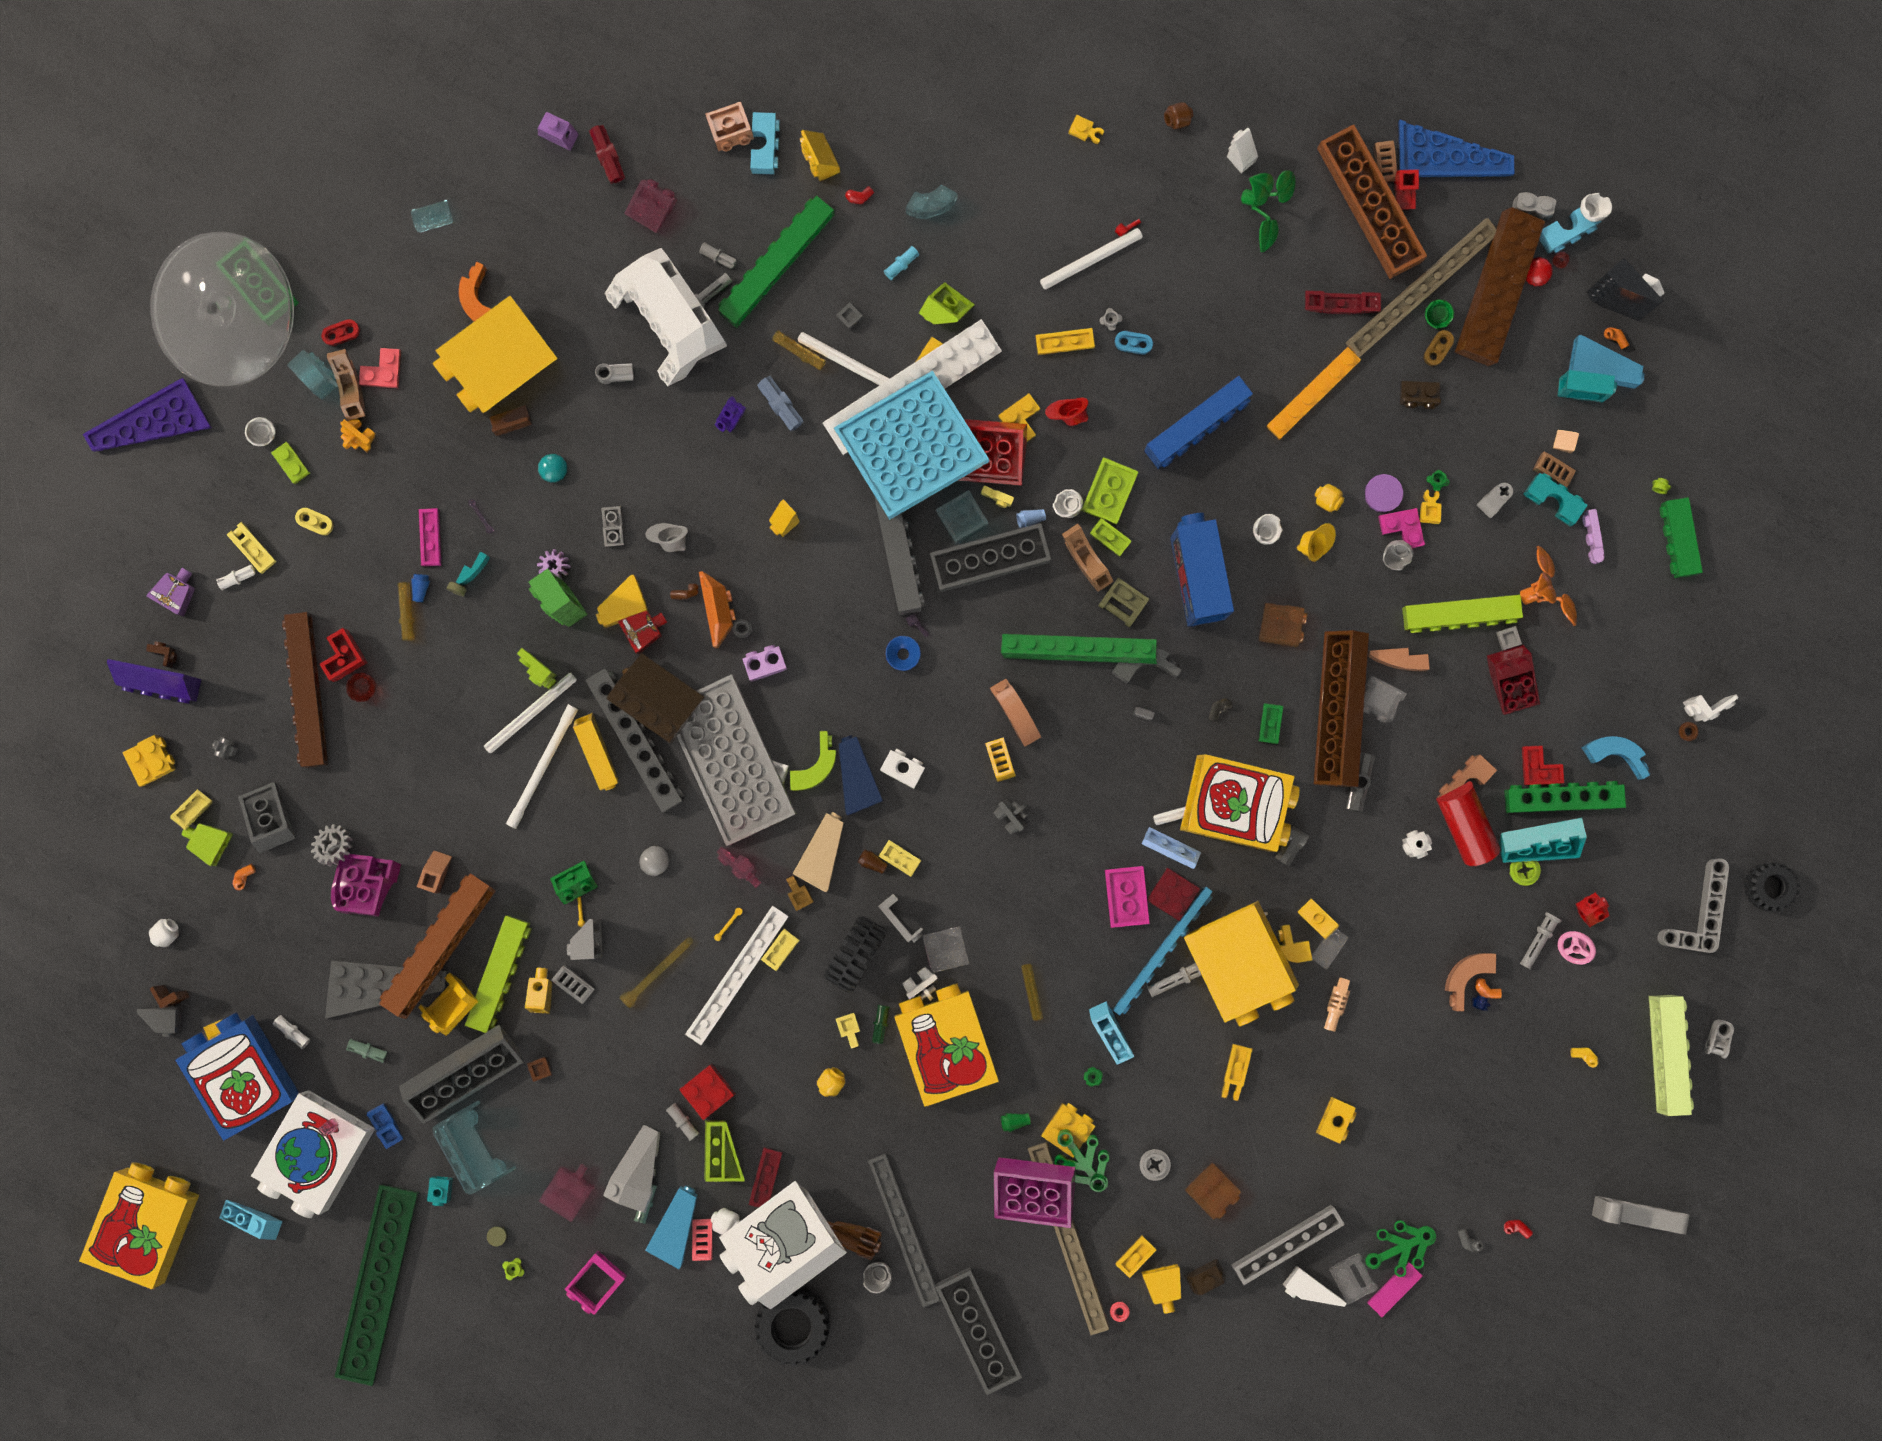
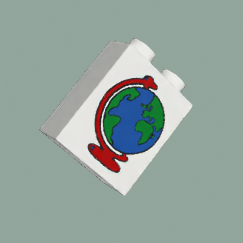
M309 1090L301 1092L297 1095L251 1177L260 1181L257 1189L266 1196L278 1199L283 1194L293 1200L294 1203L291 1209L306 1218H312L314 1213L320 1215L330 1209L375 1128Z

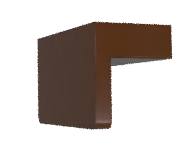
M526 405L489 417L493 427L492 432L496 436L532 425Z
M165 985L150 988L161 1009L174 1007L189 998L186 990L170 994Z

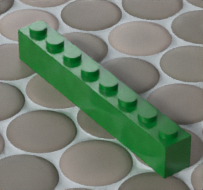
M817 195L814 199L810 198L807 201L802 213H797L794 216L790 227H785L780 233L781 237L777 242L773 241L767 249L769 251L757 259L755 262L756 266L744 274V280L732 288V294L719 303V314L734 327L738 328L835 215L834 209Z
M1002 634L1001 653L1003 658L1157 664L1158 644L1157 639Z

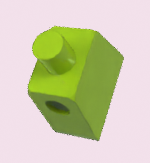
M199 823L196 829L190 826L186 830L183 829L182 836L190 839L186 846L189 851L209 866H216L233 833Z

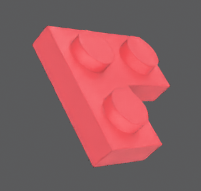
M380 348L379 367L360 366L359 385L398 388L401 350Z

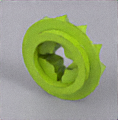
M1538 861L1512 862L1509 865V874L1513 881L1519 885H1531L1540 876L1541 868ZM1522 865L1532 868L1527 871L1526 876L1524 873L1517 872L1522 869Z

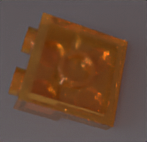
M1265 603L1259 641L1298 647L1299 643H1303L1304 632H1301L1302 624H1306L1307 613H1304L1305 608Z
M1213 1163L1185 1189L1213 1220L1216 1217L1220 1219L1227 1212L1225 1208L1230 1203L1234 1205L1241 1198L1239 1196L1241 1191Z

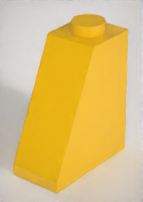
M634 574L630 575L597 608L599 613L596 614L600 625L603 624L605 628L619 624V620L648 611Z

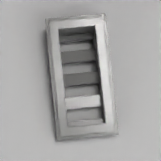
M563 965L551 980L581 1004L595 990V988L566 965ZM566 972L568 976L561 982L560 979ZM573 977L574 981L570 984L569 987L566 986L568 981ZM579 982L581 985L577 988L575 992L572 991L574 986ZM584 987H586L587 990L580 997L578 994Z

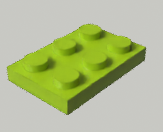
M1103 457L1081 511L1117 525L1138 471Z

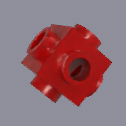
M1596 892L1576 903L1579 916L1589 927L1609 917L1608 902L1604 897L1600 898Z

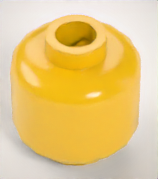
M1326 484L1323 487L1320 486L1315 493V497H1317L1316 504L1328 512L1339 510L1344 502L1343 492L1331 484Z
M835 1067L825 1069L817 1080L819 1092L825 1097L837 1096L845 1085L844 1073Z

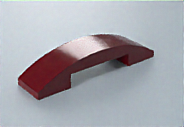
M1305 291V310L1331 314L1381 312V293L1343 294Z

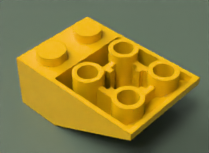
M802 130V138L799 139L805 160H809L810 170L814 178L818 177L821 182L840 173V167L824 133Z

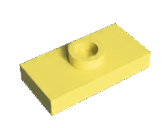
M197 789L170 818L186 830L212 804V800Z
M890 840L879 855V857L910 877L921 862L920 859Z
M783 929L761 960L777 971L800 940L786 929Z

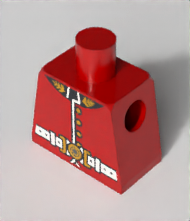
M644 611L619 620L618 623L635 653L640 654L662 636L658 627L667 623V620L663 613L652 618L648 611Z

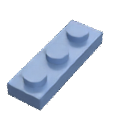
M1151 827L1148 828L1142 842L1143 845L1192 869L1197 865L1201 854L1200 851Z

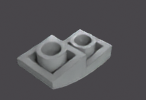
M621 506L602 507L605 547L624 545Z

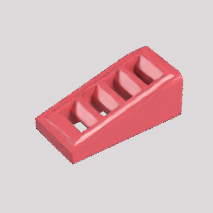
M693 1219L692 1261L712 1260L713 1237L711 1219ZM708 1225V1229H697V1226ZM697 1234H708V1237H697ZM697 1242H708V1245L697 1246ZM697 1250H708V1253L697 1254Z

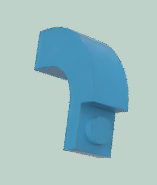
M1615 736L1593 740L1581 747L1591 764L1597 763L1608 755H1617L1628 763L1638 780L1650 775L1647 764L1640 760L1641 757L1646 755L1645 752L1628 739Z

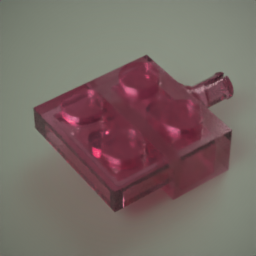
M721 847L717 851L719 854L718 860L725 866L730 865L733 868L731 872L738 879L748 880L755 888L761 884L753 875L758 868L745 855H740L736 858L725 847Z
M580 1164L576 1173H572L563 1166L560 1167L539 1202L572 1222L594 1189V1186L582 1179L588 1168Z

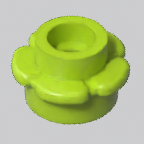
M1658 478V480L1653 481L1652 490L1659 494H1667L1671 486L1668 485V480Z

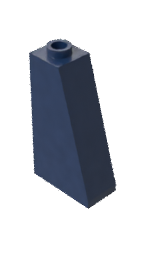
M852 735L841 739L842 743L839 744L845 812L847 816L883 802L858 738H853Z

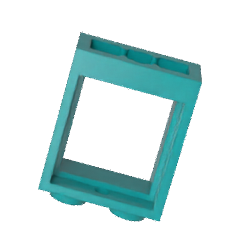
M1568 370L1559 378L1557 396L1604 402L1616 392L1617 382H1614L1615 376Z

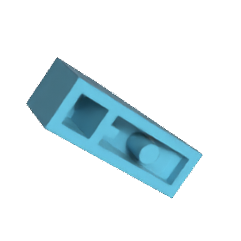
M1107 1001L1089 1009L1091 1021L1116 1064L1118 1065L1133 1058L1134 1054Z

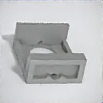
M892 894L878 907L906 941L912 940L914 943L923 935L921 933L923 928L921 927L913 935L907 930L889 908L899 900L895 894Z

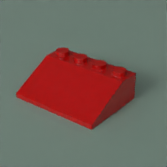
M964 419L990 462L958 481L1022 485L1027 445V424Z

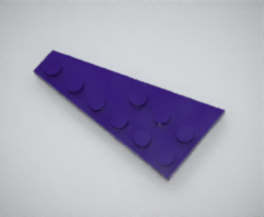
M181 378L85 432L83 436L91 450L96 452L212 427L186 380Z

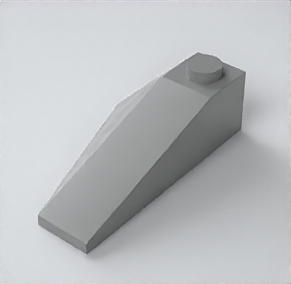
M643 1125L612 1174L604 1192V1197L620 1205L643 1213L646 1212L653 1195L652 1178L656 1172L654 1162L655 1157L658 1156L659 1131Z

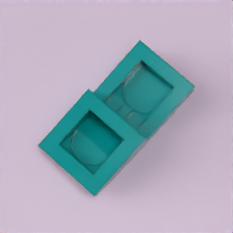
M480 552L472 568L464 565L456 583L464 586L472 581L484 569L490 557Z

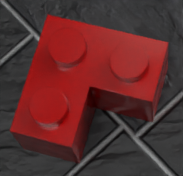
M342 628L327 637L336 654L320 663V666L329 681L337 682L368 663L349 630Z

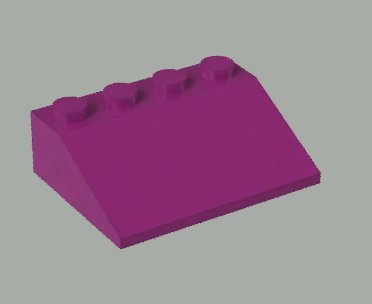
M999 1157L994 1170V1218L1071 1228L1075 1192V1167Z

